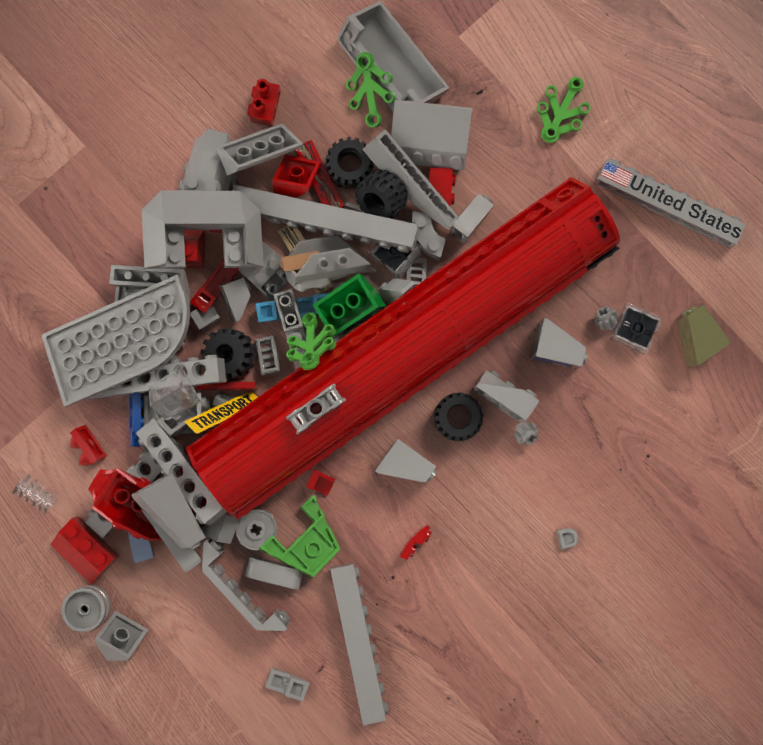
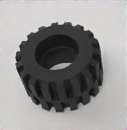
M347 137V140L344 141L341 138L339 143L334 142L332 144V149H328V155H326L327 172L331 180L337 183V186H345V189H349V187L356 189L358 184L373 171V161L362 150L366 146L364 141L359 142L358 138L351 140V137ZM346 155H354L361 160V166L356 171L346 172L339 167V161Z
M381 169L372 171L355 189L356 202L360 205L361 211L393 219L405 207L408 194L404 190L405 186L401 184L399 178L397 179L393 173L390 174L387 170L382 171Z
M462 392L452 393L444 397L437 405L434 413V422L437 430L445 438L452 441H464L472 438L479 432L483 424L484 413H482V407L476 398L474 399L471 395ZM454 406H463L470 414L469 423L463 428H454L448 422V411Z

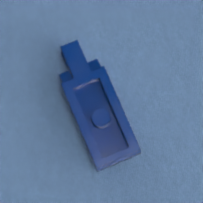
M141 393L129 395L130 447H142L138 442L140 438L136 434L144 426V419L141 417L144 400L141 397Z

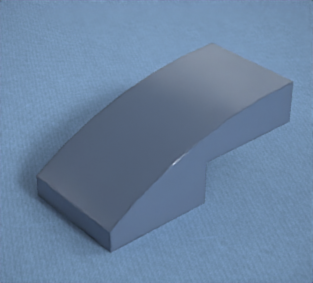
M128 532L135 563L155 557L151 541L143 538L136 539Z

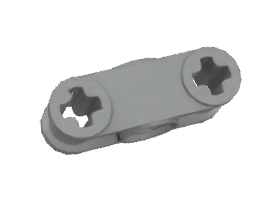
M335 383L286 417L296 428L297 435L346 401L336 390ZM316 403L320 404L322 411L319 414H312L310 411L311 406ZM296 417L299 418V420L302 422V425L298 422Z

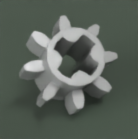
M602 307L595 313L597 318L594 319L597 327L600 326L601 330H611L618 324L616 319L619 318L616 310L613 311L612 307Z
M532 421L529 424L521 422L517 425L514 436L521 445L524 443L531 445L536 442L539 431Z

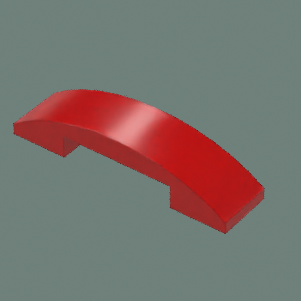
M223 257L204 285L196 292L190 303L206 314L221 295L219 285L231 281L239 268H224Z

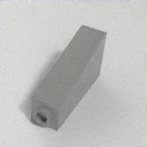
M173 474L163 476L131 495L181 549L189 548L192 550L201 544V540L206 538Z
M141 507L143 513L185 573L202 562L195 548L192 550L189 548L181 549Z

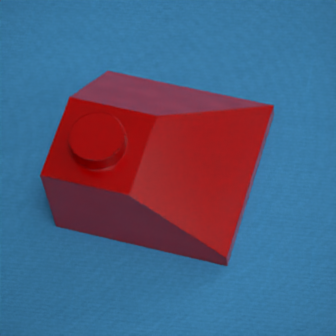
M285 154L272 179L273 193L297 198L308 192L321 162Z

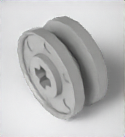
M262 509L250 510L247 515L239 519L236 528V535L240 543L251 550H260L259 547L271 535L276 538L278 533L276 519L271 513ZM255 524L257 527L261 526L262 530L259 531V535L257 532L254 533L252 530L253 528H255Z

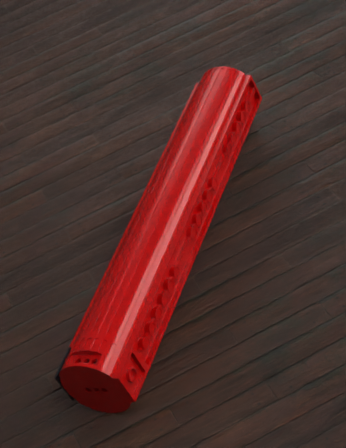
M570 177L337 341L334 349L326 350L319 357L320 362L316 368L304 370L300 367L189 445L186 450L192 466L215 499L231 516H235L238 520L242 516L247 515L250 510L264 503L267 498L274 493H278L290 482L295 481L305 471L312 469L315 464L327 458L336 449L343 447L353 437L360 435L363 430L375 424L384 415L391 413L401 403L408 401L415 393L423 390L432 381L439 379L446 371L454 368L463 359L470 357L473 352L488 344L490 340L502 334L511 325L518 323L525 315L533 312L542 303L549 301L556 293L564 290L573 281L580 279L587 271L595 268L604 259L611 257L614 252L620 249L617 246L620 243V235L609 211L597 195L593 193L590 186ZM335 383L336 390L346 401L297 435L296 428L286 417ZM316 403L311 406L310 411L312 414H319L322 411V407ZM296 417L298 422L302 425V422L299 420L298 417Z

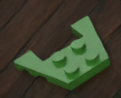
M313 494L300 507L313 523L287 549L273 535L259 547L261 551L311 577H314L340 550L337 540L324 518L325 515Z

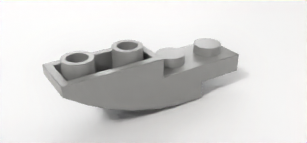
M289 289L273 294L287 339L290 336L296 335L298 339L306 342V332L301 321L293 290ZM295 348L298 351V353H306V351L301 348ZM294 361L295 368L301 367L299 361Z

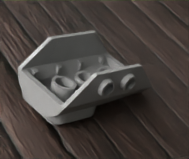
M206 129L202 136L195 139L189 162H186L184 166V180L180 181L178 190L232 191L233 185H236L238 181L237 172L227 176L217 151V146L231 142L229 134Z
M337 235L299 241L288 256L314 251L320 253L312 254L301 269L285 271L288 282L299 292H304L314 287L325 288L332 280L343 278L352 273H376V270L370 266V263Z

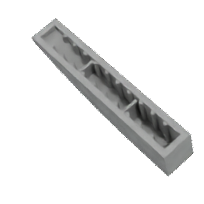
M383 130L362 149L378 169L382 171L387 170L390 174L393 173L397 179L401 180V184L405 186L404 190L407 191L408 195L406 197L409 201L448 230L459 218L386 130Z

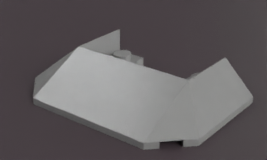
M161 190L142 209L144 269L185 268L184 230H222L224 268L264 267L260 209L240 191Z

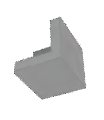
M213 305L206 314L201 310H194L190 313L202 332L222 320Z

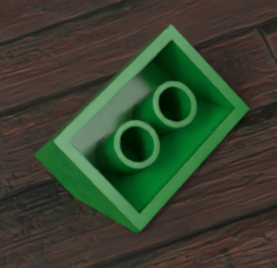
M360 273L313 304L324 325L332 324L336 333L332 338L342 336L386 307L377 290Z

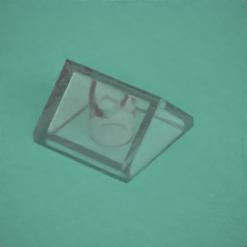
M182 367L148 386L150 407L167 421L201 402Z

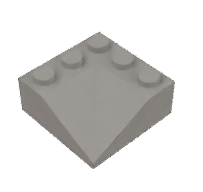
M485 370L472 388V391L517 422L526 421L539 403V400L536 399L537 395L529 389H516V386L506 380L504 383L500 380V375L493 370L489 372Z

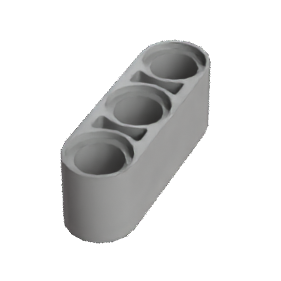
M249 556L245 576L291 589H299L303 572L290 565Z

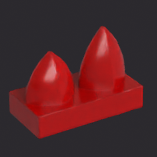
M86 425L75 428L70 432L72 435L70 447L75 449L81 448L83 451L79 458V465H92L107 457V454Z

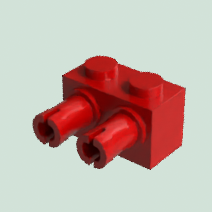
M266 79L257 80V84L253 86L251 93L253 101L252 104L248 105L247 115H249L251 122L273 127L281 94L280 85L269 83Z

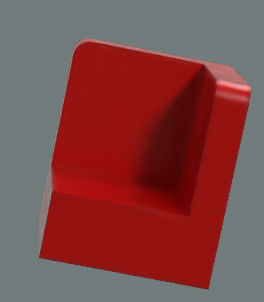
M314 469L306 487L327 496L336 478Z

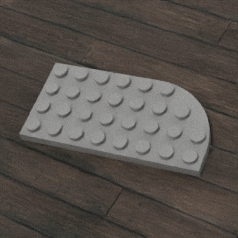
M180 275L172 276L41 335L64 407L72 406L149 373L164 365L175 355L185 339L190 319L189 301Z

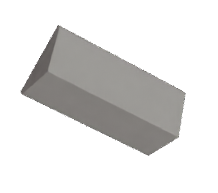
M279 124L217 146V151L228 176L303 147V143L285 125Z

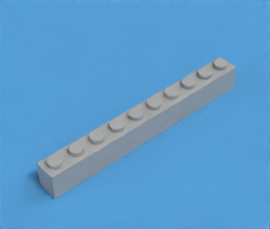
M233 185L232 191L242 192L260 209L261 220L262 218L269 219L268 221L274 224H280V222L287 223V226L292 228L301 226L310 232L319 230L328 236L337 234L341 235L343 239L351 241L355 238L359 239L361 243L371 245L373 242L386 249H390V246L396 247L398 251L404 253L415 250L420 230L417 224Z

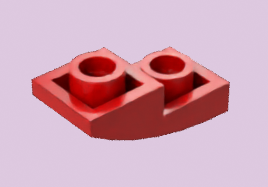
M425 525L415 532L404 546L400 554L401 558L408 560L409 556L413 557L417 546H414L415 542L423 545L424 541L428 542L432 533L429 531L430 526Z

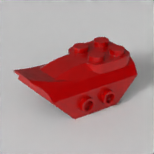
M119 468L113 470L100 469L88 488L93 498L92 509L112 523L114 528L120 531L124 529L130 532V535L136 539L143 538L148 541H162L143 513L140 505L131 496L152 482L144 477L139 479Z

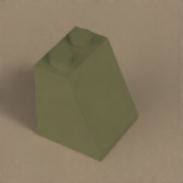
M704 304L699 307L696 305L691 308L689 307L681 313L682 317L677 320L688 368L701 365L731 343Z

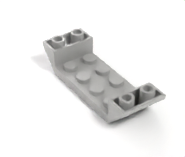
M211 538L207 539L203 543L202 572L256 630L285 631L291 623L289 615L283 609L280 611L277 608L270 616L265 618V612L259 606L255 607L251 603L252 598L245 591L242 593L239 590V584L232 577L229 579L225 574L226 570L224 567L214 562L225 552L223 543L216 542Z

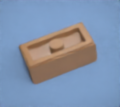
M314 251L285 256L280 259L279 265L286 272L302 268L312 254L320 252Z

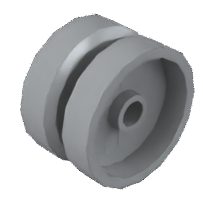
M86 585L75 589L66 596L61 612L63 620L68 627L75 631L86 632L93 630L106 621L110 615L112 605L110 597L104 589L96 585Z

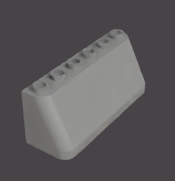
M381 1L347 17L338 34L340 46L355 65L360 53H371L374 57L375 65L384 72H390L393 75V80L389 84L382 83L380 77L371 72L372 79L387 91L394 92L396 100L433 104L449 90L446 82ZM367 58L364 60L365 65L368 64ZM387 74L384 76L385 81L389 79ZM388 94L387 96L389 101L392 98L391 94ZM395 101L393 103H386L394 113Z

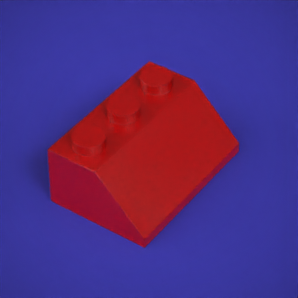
M79 517L71 518L57 533L51 543V546L91 585L119 557Z

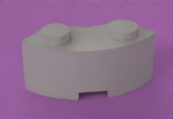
M413 211L412 223L417 224L420 229L416 242L417 245L427 256L440 261L446 239L434 231L431 223L432 218L427 214Z

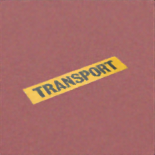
M252 391L246 392L184 422L198 434L225 421L258 397Z

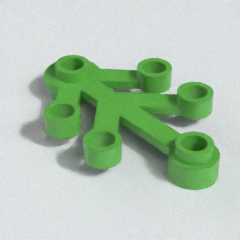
M362 52L356 59L357 69L351 79L347 80L346 88L350 91L357 90L359 87L358 80L363 74L364 82L354 98L349 101V106L353 110L360 109L362 106L361 100L367 94L369 113L366 115L365 122L369 127L374 128L382 123V116L377 112L374 91L383 97L386 103H393L396 100V95L372 79L371 72L380 77V81L384 84L391 83L393 75L390 72H384L375 65V60L371 53ZM366 58L368 59L367 65L364 64ZM386 74L389 77L388 81H385L384 76ZM352 81L354 82L353 88H351L350 83ZM388 94L392 96L390 101L387 98ZM355 100L357 101L356 107L353 105ZM375 116L377 117V123L373 121Z
M573 77L570 79L567 85L569 91L561 106H559L556 97L557 88L553 85L546 88L545 95L549 99L555 117L553 122L551 123L547 113L549 106L546 102H540L536 108L544 125L541 137L545 142L554 143L561 134L571 131L577 132L581 129L582 121L580 119H574L571 124L558 127L562 120L578 115H587L591 110V106L587 102H583L577 108L567 110L574 95L583 88L584 83L581 78ZM573 82H578L579 86H574ZM552 89L554 94H549L548 90ZM539 106H545L546 110H540ZM581 107H587L588 111H583ZM573 123H578L579 127L575 128ZM549 130H552L554 132L553 136H550L548 134Z
M310 312L301 319L304 327L307 328L306 342L298 339L296 335L290 336L287 339L289 347L293 349L288 350L286 356L291 362L299 361L304 370L316 368L320 362L319 357L326 350L330 351L336 347V343L332 338L336 330L332 324L326 325L315 338L318 318L315 313ZM323 341V344L314 352V349ZM295 348H301L305 350L306 353H298V351Z

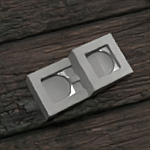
M271 667L265 688L303 701L310 682Z

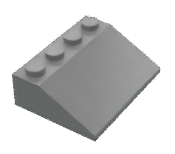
M395 100L391 137L415 165L464 170L472 108Z

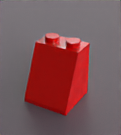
M184 230L185 268H204L205 231Z

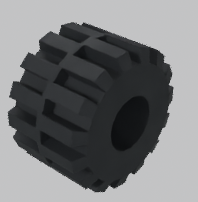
M228 328L218 329L217 333H210L208 335L210 339H205L202 343L206 347L201 349L200 354L204 356L217 355V358L224 359L226 379H239L240 376H246L249 373L247 370L253 369L255 365L252 361L257 359V354L253 353L256 346L251 344L250 341L252 339L241 331ZM232 351L233 358H229L230 355L228 353Z

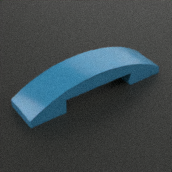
M329 293L295 299L301 318L310 312L318 315L313 304ZM275 301L256 303L258 323L281 321Z

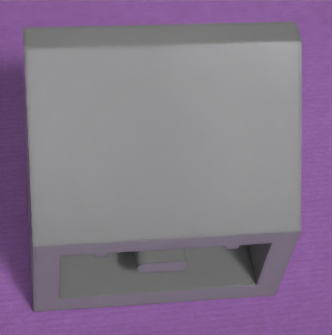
M263 242L264 267L239 268L238 271L271 300L274 297L273 294L278 293L288 280L285 271L279 265L281 257Z

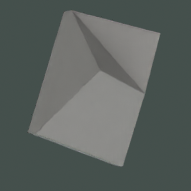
M114 611L94 639V642L107 661H128L136 654L149 629Z

